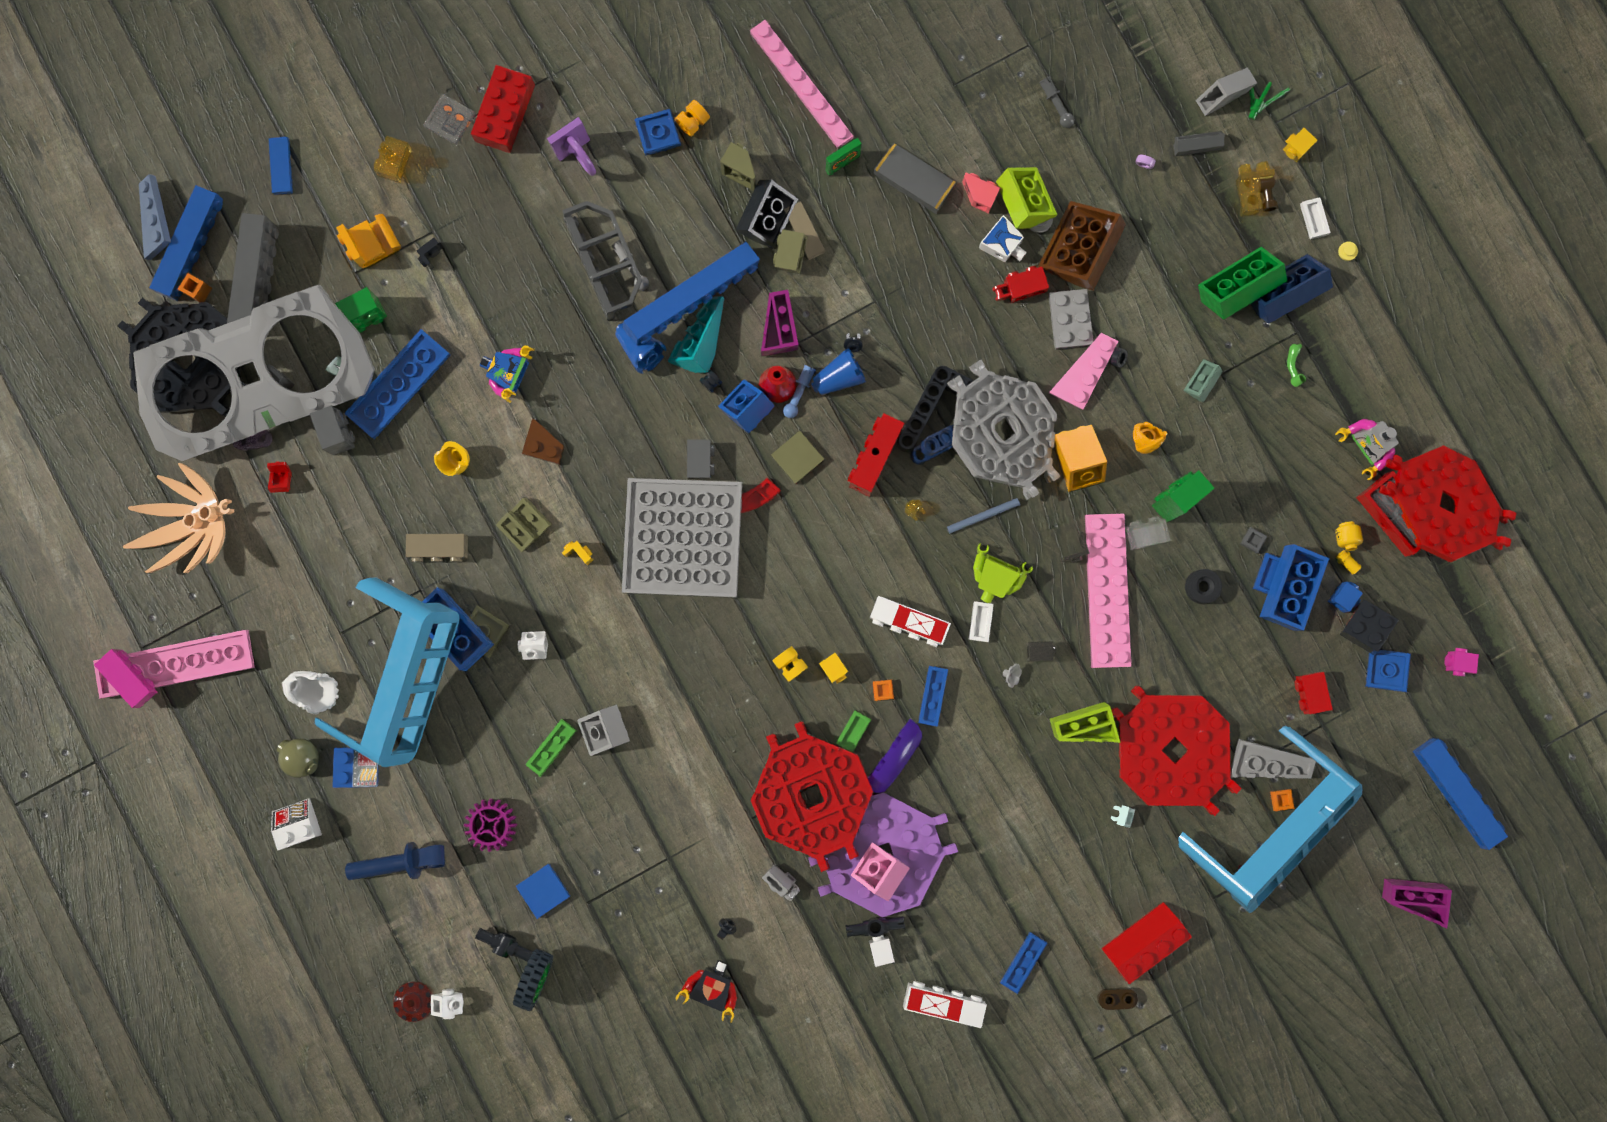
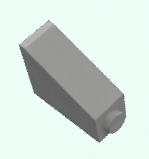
M1247 67L1218 79L1196 102L1204 115L1207 116L1246 94L1257 82Z

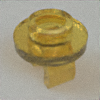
M920 500L909 501L904 510L907 515H910L916 521L918 520L916 517L917 511H920L922 514L926 513L924 508L921 507L922 502Z

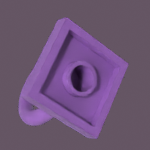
M579 117L547 138L559 161L573 153L590 176L596 174L593 163L582 148L584 144L590 141V138Z

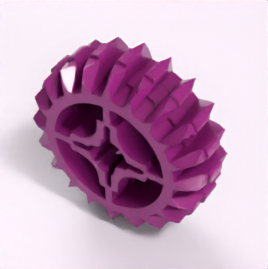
M493 798L488 800V804L485 799L481 800V805L478 803L474 804L476 810L472 808L468 810L472 816H465V819L470 821V823L464 824V827H469V830L465 831V835L471 834L472 837L468 841L475 840L474 847L481 844V851L485 850L486 846L488 852L493 850V846L498 851L500 850V845L506 847V841L511 842L513 840L509 834H516V831L511 829V827H517V823H512L511 821L516 819V815L510 817L509 814L513 812V809L511 808L506 811L507 803L500 807L501 800L499 799L495 802V805ZM493 809L498 811L500 815L493 818L486 814L484 810ZM480 815L482 826L477 831L476 821L478 816ZM504 819L505 831L501 835L499 824ZM487 821H496L494 823V826H492L494 827V829L490 828L484 830L487 827ZM490 833L497 840L488 841L482 838L481 835Z

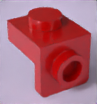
M280 461L267 463V468L270 472L269 492H289L292 472L287 463Z

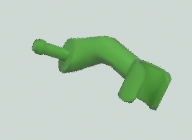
M1292 344L1287 358V367L1292 377L1291 384L1294 387L1300 386L1306 381V377L1303 374H1298L1295 366L1296 358L1302 348L1301 344Z

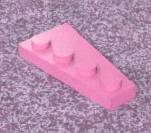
M1101 333L1049 393L1083 410L1118 341Z

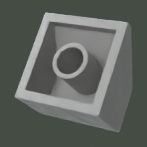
M617 705L599 710L577 720L590 756L630 741Z

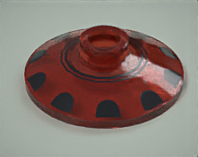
M408 982L402 985L394 996L393 1005L395 1012L405 1021L416 1022L422 1020L431 1011V991L420 982ZM413 1000L414 1006H410L408 1001Z

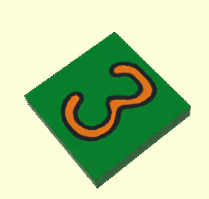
M858 138L826 157V173L828 176H831L860 157L862 143Z

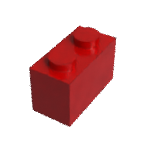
M1324 672L1295 676V689L1300 695L1299 707L1304 714H1315L1333 710Z

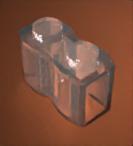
M1159 516L1149 518L1147 523H1141V520L1129 523L1130 526L1125 528L1130 550L1171 541L1166 519H1160Z

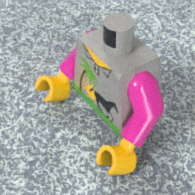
M1362 419L1350 425L1348 429L1340 428L1335 434L1342 433L1344 437L1340 438L1339 442H1343L1352 433L1351 437L1370 464L1375 465L1363 470L1362 474L1367 471L1371 473V477L1367 480L1374 478L1378 470L1381 471L1386 467L1387 459L1393 460L1395 455L1394 447L1398 445L1396 430L1388 427L1383 421L1375 422Z

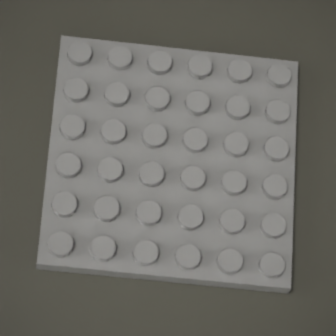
M628 478L622 593L737 598L743 483Z

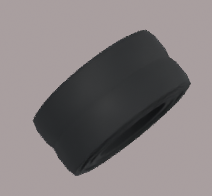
M1200 569L1188 576L1185 582V591L1187 596L1195 603H1211L1220 596L1222 581L1214 571ZM1201 581H1205L1208 584L1206 592L1199 590L1198 586Z

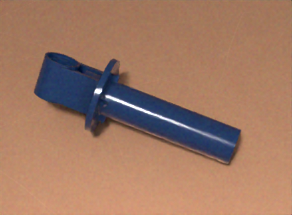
M408 842L403 854L347 863L345 874L348 880H356L407 871L411 879H418L423 869L445 866L444 845H432L419 849L415 842Z

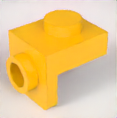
M578 541L569 542L562 552L565 557H568L575 551L587 565L593 561L590 557L593 553L586 545L582 547Z

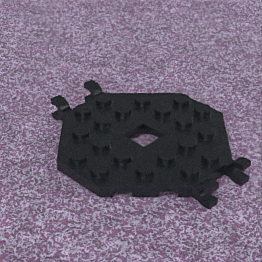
M142 298L138 304L148 313L134 328L123 320L117 325L128 335V343H130V388L138 394L134 362L135 351L195 329L211 330L227 324V318L208 302L174 304L162 307L154 306L148 300ZM196 356V359L187 369H183L174 360L168 362L160 370L156 378L154 398L160 413L215 409L222 416L226 417L229 409L221 404V402L230 393L231 386L224 372L216 364L206 358ZM239 366V367L236 368V371H237L238 376H239V378H240V380H241V376H240V366Z

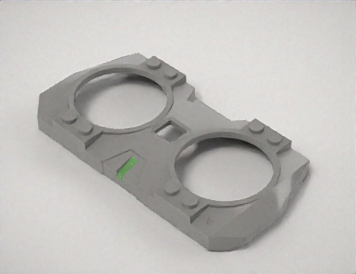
M316 285L253 308L251 315L211 330L195 329L134 352L140 416L155 449L180 461L253 436L285 422H291L308 416L310 413L328 406H335L365 395L375 371L361 334L331 300L321 285ZM294 315L314 317L325 323L334 332L339 341L342 355L339 371L332 382L321 390L310 393L289 390L279 384L267 369L264 360L266 337L274 325L287 317ZM194 355L206 358L224 372L230 383L232 391L230 410L225 419L209 431L194 433L178 429L171 425L157 408L154 398L156 378L160 370L177 357ZM253 362L260 381L243 386L236 368Z

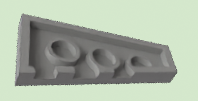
M1239 739L1230 775L1231 777L1247 778L1285 777L1311 779L1316 761L1307 756Z

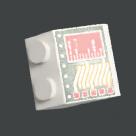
M310 798L272 812L271 832L277 851L322 835Z

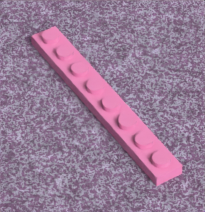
M764 20L751 29L750 34L835 146L839 149L852 140V133L767 21Z

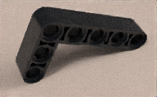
M947 366L937 367L899 437V449L903 452H909L914 448L944 390L957 395V392L947 384L949 381L960 375L963 383L967 386L974 380ZM944 372L947 378L941 380L937 377V373ZM936 389L938 395L933 397L929 395L928 390ZM926 405L929 407V412L922 413L919 407ZM916 421L920 424L921 428L914 430L911 427V423ZM909 438L912 441V445L904 446L902 439Z

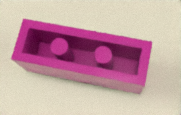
M111 649L94 664L131 708H141L157 693L154 683L141 674L142 670L140 667L130 662L129 655L124 650Z

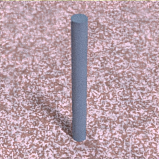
M1017 498L947 526V530L950 534L1019 506V500Z

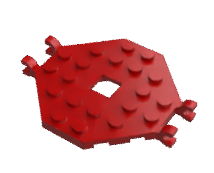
M1444 445L1405 462L1398 455H1394L1393 460H1386L1385 466L1398 472L1395 483L1389 481L1387 486L1381 485L1379 493L1392 497L1394 503L1399 505L1403 512L1401 516L1407 528H1411L1416 537L1414 541L1417 547L1448 562H1453L1488 545H1492L1498 550H1502L1503 545L1506 547L1510 546V538L1496 536L1499 521L1506 524L1508 519L1515 520L1516 512L1500 508L1475 460ZM1442 492L1454 499L1456 504L1454 513L1440 507Z
M1135 686L1131 692L1140 701L1129 713L1124 716L1117 707L1111 710L1113 717L1119 722L1120 730L1119 778L1148 806H1203L1210 815L1216 816L1220 810L1209 800L1224 785L1235 794L1242 789L1231 779L1230 723L1203 696L1147 695L1140 686ZM1174 737L1187 749V752L1176 763L1162 751Z
M804 722L794 724L799 738L779 746L776 734L766 736L771 751L755 793H753L751 803L766 838L815 858L821 872L830 868L824 855L845 847L850 860L859 856L853 842L874 791L859 755L808 735ZM818 784L824 802L807 809L800 790Z

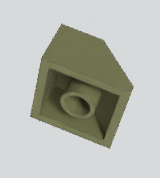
M731 142L720 161L722 175L754 191L756 179L749 153L743 145Z

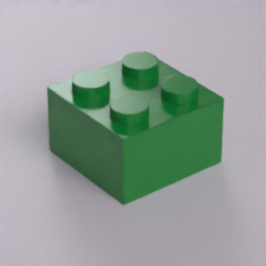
M367 287L335 303L359 333L365 331L366 327L371 324L381 323L383 318L387 317L378 297Z

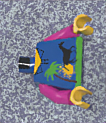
M526 345L522 348H512L496 352L493 360L483 356L480 362V367L488 370L486 377L489 379V385L496 395L509 403L512 402L509 400V397L511 395L516 396V392L529 365L527 359H532V356L528 354L530 351H534V349Z

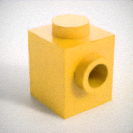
M1303 128L1297 135L1293 133L1285 141L1287 145L1283 150L1290 159L1297 162L1316 143L1317 139Z
M836 653L819 663L831 683L836 681L838 684L847 678L845 674L848 671Z

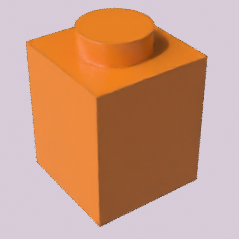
M187 273L178 290L198 302H204L212 287Z

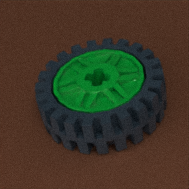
M539 949L533 951L518 983L513 1000L514 1006L532 1011L549 975L553 955Z

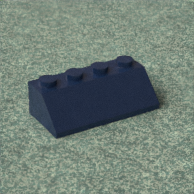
M1307 254L1285 266L1287 276L1285 283L1250 304L1257 316L1269 324L1333 288L1330 269Z

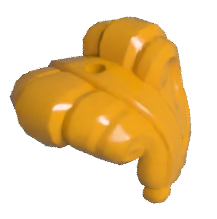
M1149 422L1136 424L1133 430L1136 450L1141 454L1155 451L1165 441L1167 432H1162L1161 429Z

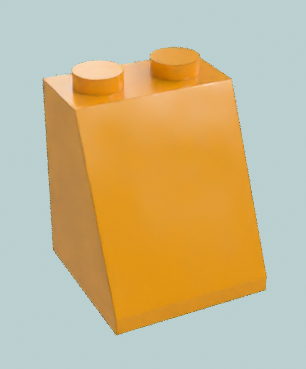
M1092 425L1080 426L1077 429L1062 431L1055 435L1054 445L1068 492L1105 482L1107 460Z

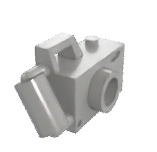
M775 864L762 877L773 892H777L781 897L784 896L789 901H792L800 892L799 887L795 884L796 879L789 872L784 873Z

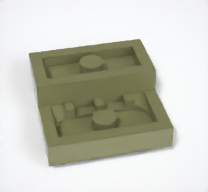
M526 497L522 498L496 524L521 552H524L552 525Z

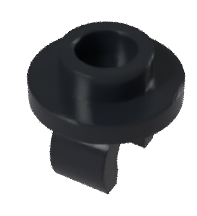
M847 333L844 348H849L853 353L860 351L863 347L861 335L857 333V338H850V333Z
M722 918L719 921L721 929L716 936L723 940L727 934H735L737 931L735 923L729 918Z

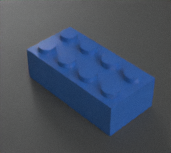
M1295 544L1284 546L1260 617L1293 631H1304L1329 558Z
M437 587L422 601L423 603H441L459 614V624L448 658L459 670L467 671L494 646L492 641L444 589ZM438 624L432 625V629L429 637L432 640L434 638Z

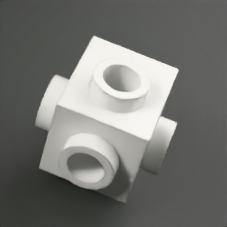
M522 632L521 640H518V652H522L523 660L546 659L548 649L546 632Z
M444 989L442 993L431 995V1015L443 1017V1019H453L455 1015L462 1014L464 1004L462 993L454 992V989Z

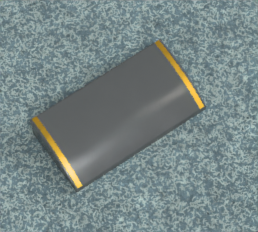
M895 143L888 149L874 169L875 176L937 214L957 183Z

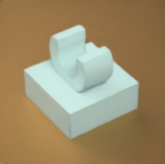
M1123 805L1122 808L1114 806L1113 809L1118 810L1120 814L1118 817L1111 816V819L1117 821L1118 825L1130 828L1135 809Z

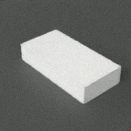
M1321 198L1302 202L1300 206L1309 238L1314 239L1329 235L1330 229Z
M974 601L969 640L989 642L993 604Z

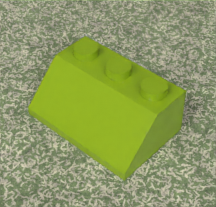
M1037 167L1007 168L996 180L1016 229L1032 228L1057 216Z

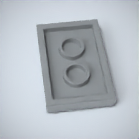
M1087 289L1050 292L1048 295L1055 350L1090 346L1093 343Z

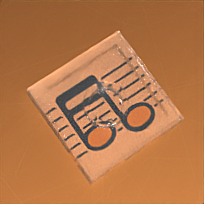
M442 94L423 125L430 131L457 145L476 114L471 109Z

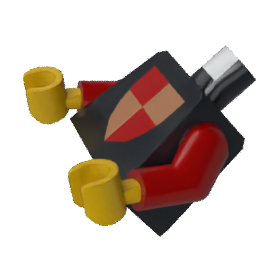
M717 960L714 970L706 967L704 970L695 972L688 977L682 991L677 994L676 1001L679 996H683L685 1001L682 1005H684L690 998L723 1012L722 1021L725 1015H729L731 1017L730 1023H732L737 995L735 985L731 982V977L725 975L728 964Z

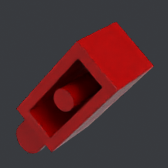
M1031 266L1025 269V272L1019 273L1015 271L1008 274L1004 284L992 288L997 296L995 298L996 301L1009 298L1010 303L1046 293L1049 285L1043 267ZM1003 289L1007 290V294L1003 293Z

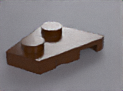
M532 419L522 454L559 465L564 446L535 419Z

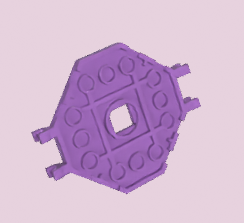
M884 792L873 795L853 842L859 856L850 860L845 847L824 855L830 866L827 869L830 884L818 887L820 897L835 892L881 917L919 906L944 856L958 852L955 843L944 847L941 846L935 825L948 822L946 814L943 813L930 817ZM871 843L877 846L889 843L893 856L910 868L889 901L877 896L851 876ZM808 857L810 866L818 864L815 858Z

